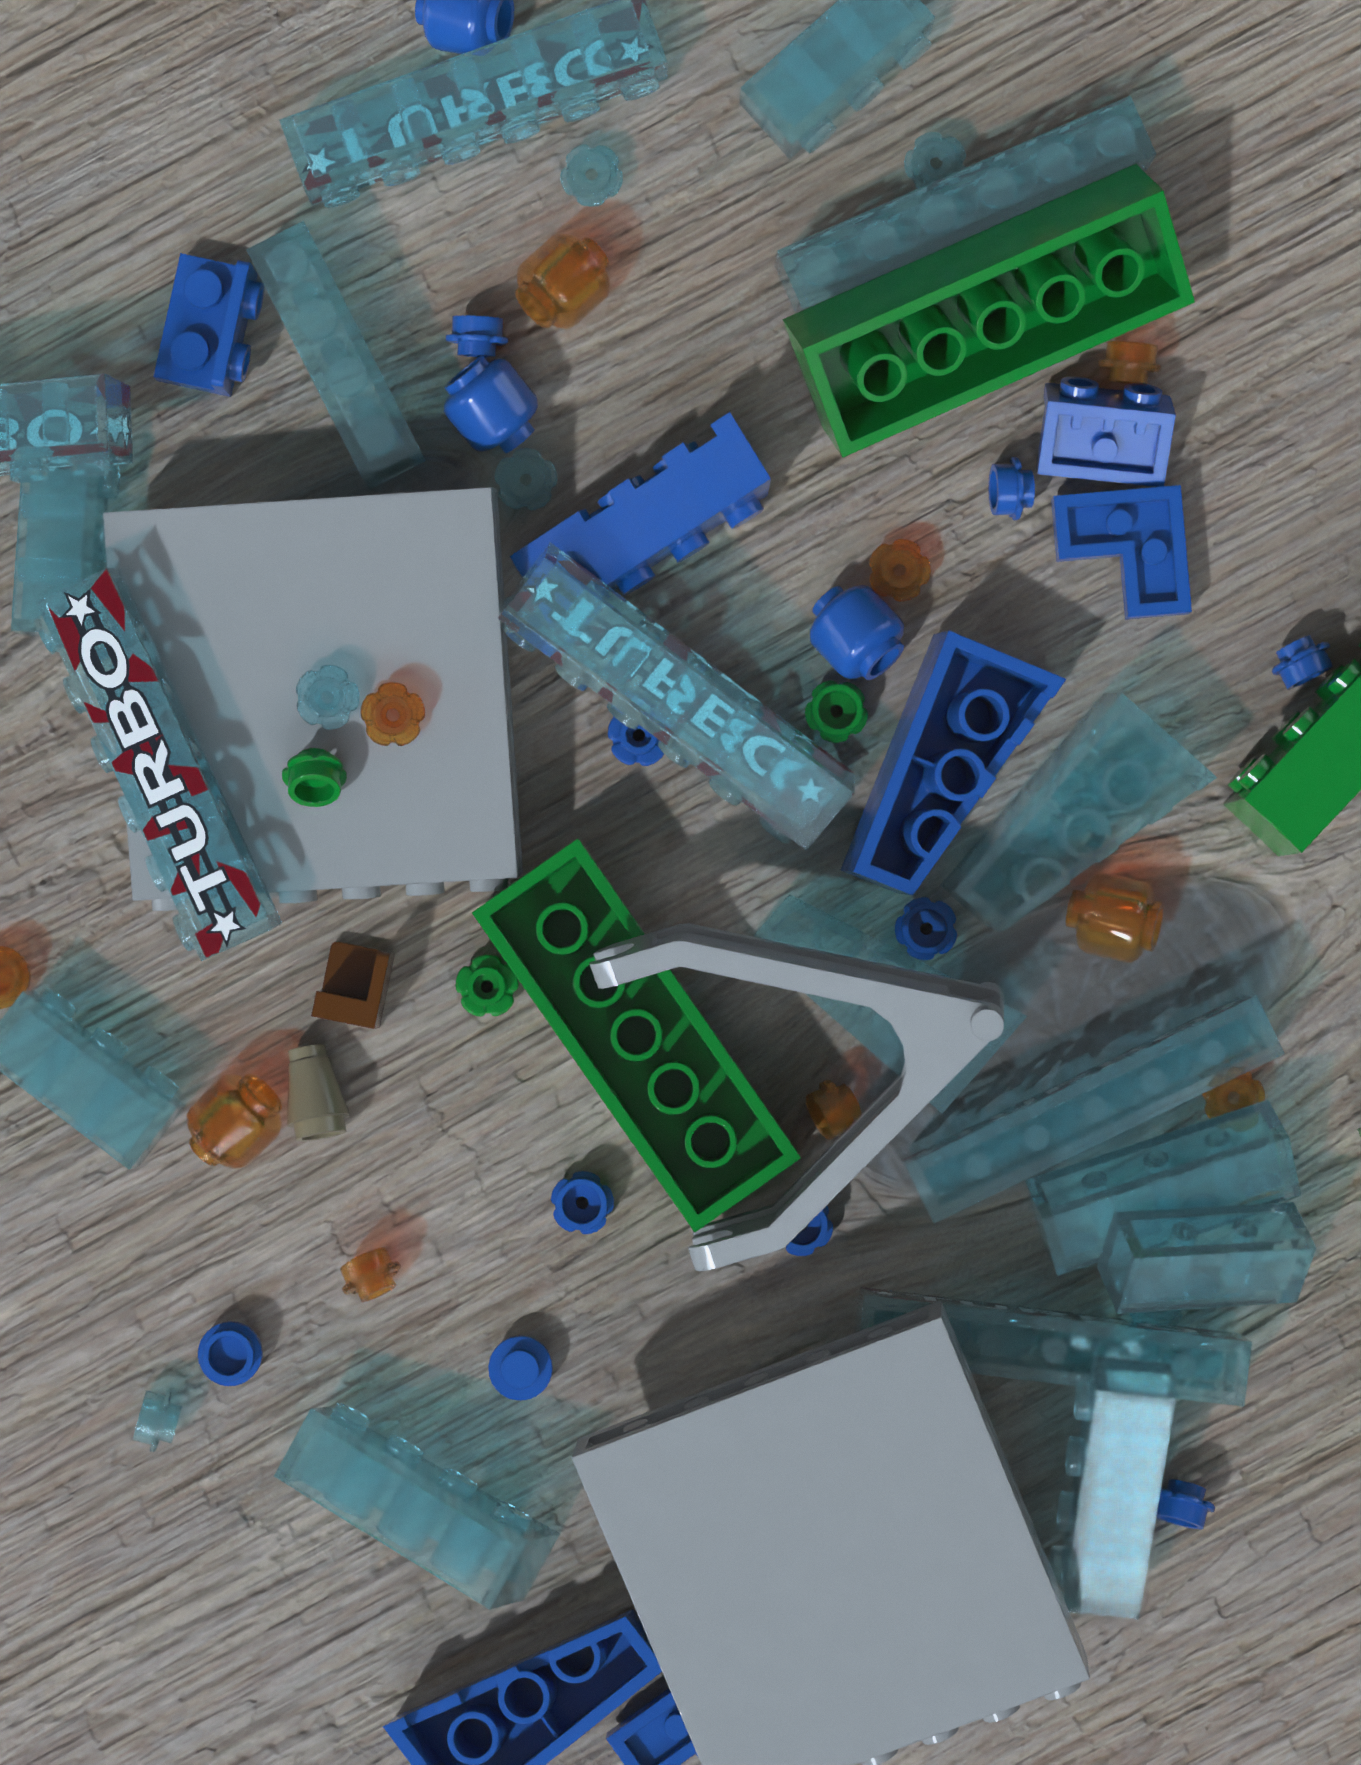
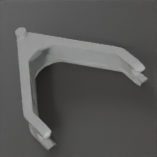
M690 923L677 924L606 946L594 953L596 961L589 963L597 986L601 989L620 985L676 967H685L870 1007L891 1023L903 1044L905 1062L900 1076L774 1204L713 1221L697 1232L692 1231L694 1245L688 1247L696 1271L716 1269L772 1253L786 1247L990 1041L997 1039L1004 1029V993L996 983L983 982L978 984Z

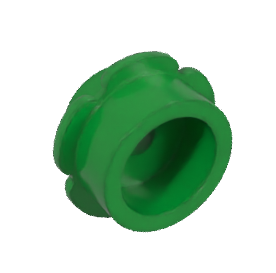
M829 680L819 684L812 691L813 699L806 705L805 718L812 730L820 732L823 740L840 743L846 741L848 735L858 734L862 731L867 722L868 711L863 707L865 701L864 694L856 685L850 682L837 684L836 681ZM839 705L842 708L843 713L840 717L831 715L830 710L832 706Z
M320 748L302 750L297 755L291 757L287 762L288 767L282 770V780L288 786L290 798L296 803L308 807L326 806L336 801L340 796L341 787L347 779V773L342 769V761L330 752Z
M485 954L475 957L470 966H464L460 969L456 977L455 987L457 992L462 995L461 1005L470 1014L478 1017H483L486 1013H490L492 1016H499L512 1007L514 1003L513 993L518 989L519 982L507 964L503 965L500 958ZM485 980L493 983V989L489 993L481 989V984Z

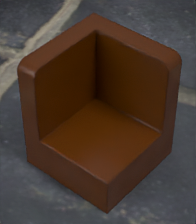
M343 942L332 943L322 990L316 991L311 1016L371 1029L380 1028L395 953Z

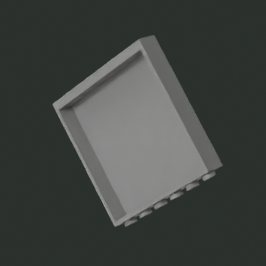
M488 487L103 513L107 570L125 607V631L111 615L112 633L119 638L128 659L132 654H135L153 668L159 681L129 683L144 693L171 751L168 765L198 767L208 788L207 791L195 796H191L189 791L180 794L183 802L193 805L203 818L209 836L205 850L214 870L219 868L216 863L217 861L245 871L255 893L278 892L279 903L318 900L317 890L342 888L343 899L381 897L380 886L406 885V895L408 896L445 893L444 882L469 881L471 892L499 891L508 888V878H518L523 873L497 489ZM123 686L116 690L117 697H120L124 689ZM309 748L324 749L342 761V769L346 771L347 779L341 787L340 796L333 803L321 807H308L300 805L290 798L288 786L282 780V770L288 767V760L302 750ZM123 773L133 901L152 900L153 911L191 908V901L187 891L174 896L170 891L178 873L176 866L184 863V861L174 864L167 848L176 845L171 833L147 841L143 832V828L151 817L161 813L158 805L149 809L134 776ZM175 798L165 801L168 809L177 805ZM188 828L179 830L183 841L192 838ZM200 855V876L208 873V870ZM231 881L222 884L231 907L247 905ZM216 888L207 891L208 896H215L216 907H224Z
M941 1300L578 1438L571 1458L701 1765H856L859 1763L862 1765H879L893 1758L900 1748L922 1741L925 1745L940 1743L956 1734L960 1726L982 1718L988 1723L1003 1720L1017 1712L1021 1704L1043 1696L1047 1700L1064 1698L1078 1690L1081 1682L1090 1679L1086 1651Z

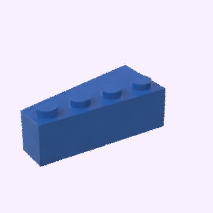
M729 412L710 424L717 435L701 447L698 446L696 441L689 444L686 442L681 443L661 456L662 460L652 468L655 475L645 481L641 475L626 479L598 500L597 503L601 508L589 514L587 509L576 512L510 555V558L523 580L540 579L546 566L550 576L556 580L565 581L562 585L583 599L588 592L559 561L561 559H573L600 579L602 597L616 588H619L622 595L625 596L652 580L656 575L651 567L673 554L678 563L706 547L710 542L705 534L726 521L731 529H735L760 514L764 510L760 500L768 496L771 478ZM557 589L555 591L556 600L573 612L578 604ZM542 600L538 605L553 628L559 624L548 615L553 606ZM597 606L595 610L599 612L601 608Z
M948 630L933 634L840 870L895 893L913 896L961 829V823L979 798L984 797L997 778L995 776L1015 747L1019 746L1035 725L1033 722L1047 702L1054 698L1066 679Z
M631 1609L404 1712L390 1720L383 1728L411 1765H546L659 1675L662 1670L637 1612Z

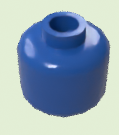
M416 0L415 17L417 23L423 25L425 37L431 47L444 52L481 58L493 52L498 44L503 45L509 38L514 21L513 0Z
M484 355L480 356L463 368L444 386L445 390L449 393L444 403L445 415L476 451H488L499 445L505 453H508L524 442L535 430L528 421L538 408V399L510 362L505 359H496L488 362Z
M867 585L853 586L845 591L840 586H836L827 591L812 609L816 618L810 628V642L841 676L847 679L863 676L866 680H872L880 676L896 662L904 650V645L900 642L904 632L902 619L875 590Z

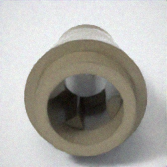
M316 1044L289 1050L287 1126L294 1127L296 1141H314L346 1133L344 1118L349 1117L350 1113L330 1059L327 1057L326 1046Z

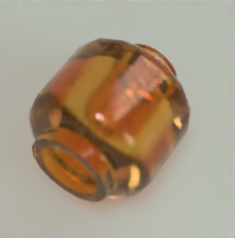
M557 233L549 238L517 268V283L519 286L515 290L517 301L524 312L536 324L544 328H550L553 325L556 328L570 329L584 319L609 295L610 280L606 268L609 266L608 258L601 247L590 238L584 237L579 240L570 234Z
M1099 873L1089 880L1084 891L1073 890L1066 913V927L1076 929V942L1082 952L1132 963L1140 958L1144 950L1154 951L1161 931L1164 902L1155 900L1152 886L1145 881Z
M228 1074L219 1077L192 1104L186 1115L187 1126L192 1135L189 1139V1144L193 1152L203 1162L211 1166H217L220 1163L229 1168L239 1169L250 1165L278 1137L281 1131L282 1121L279 1112L282 1109V1104L278 1095L264 1080L252 1074H245L244 1076Z

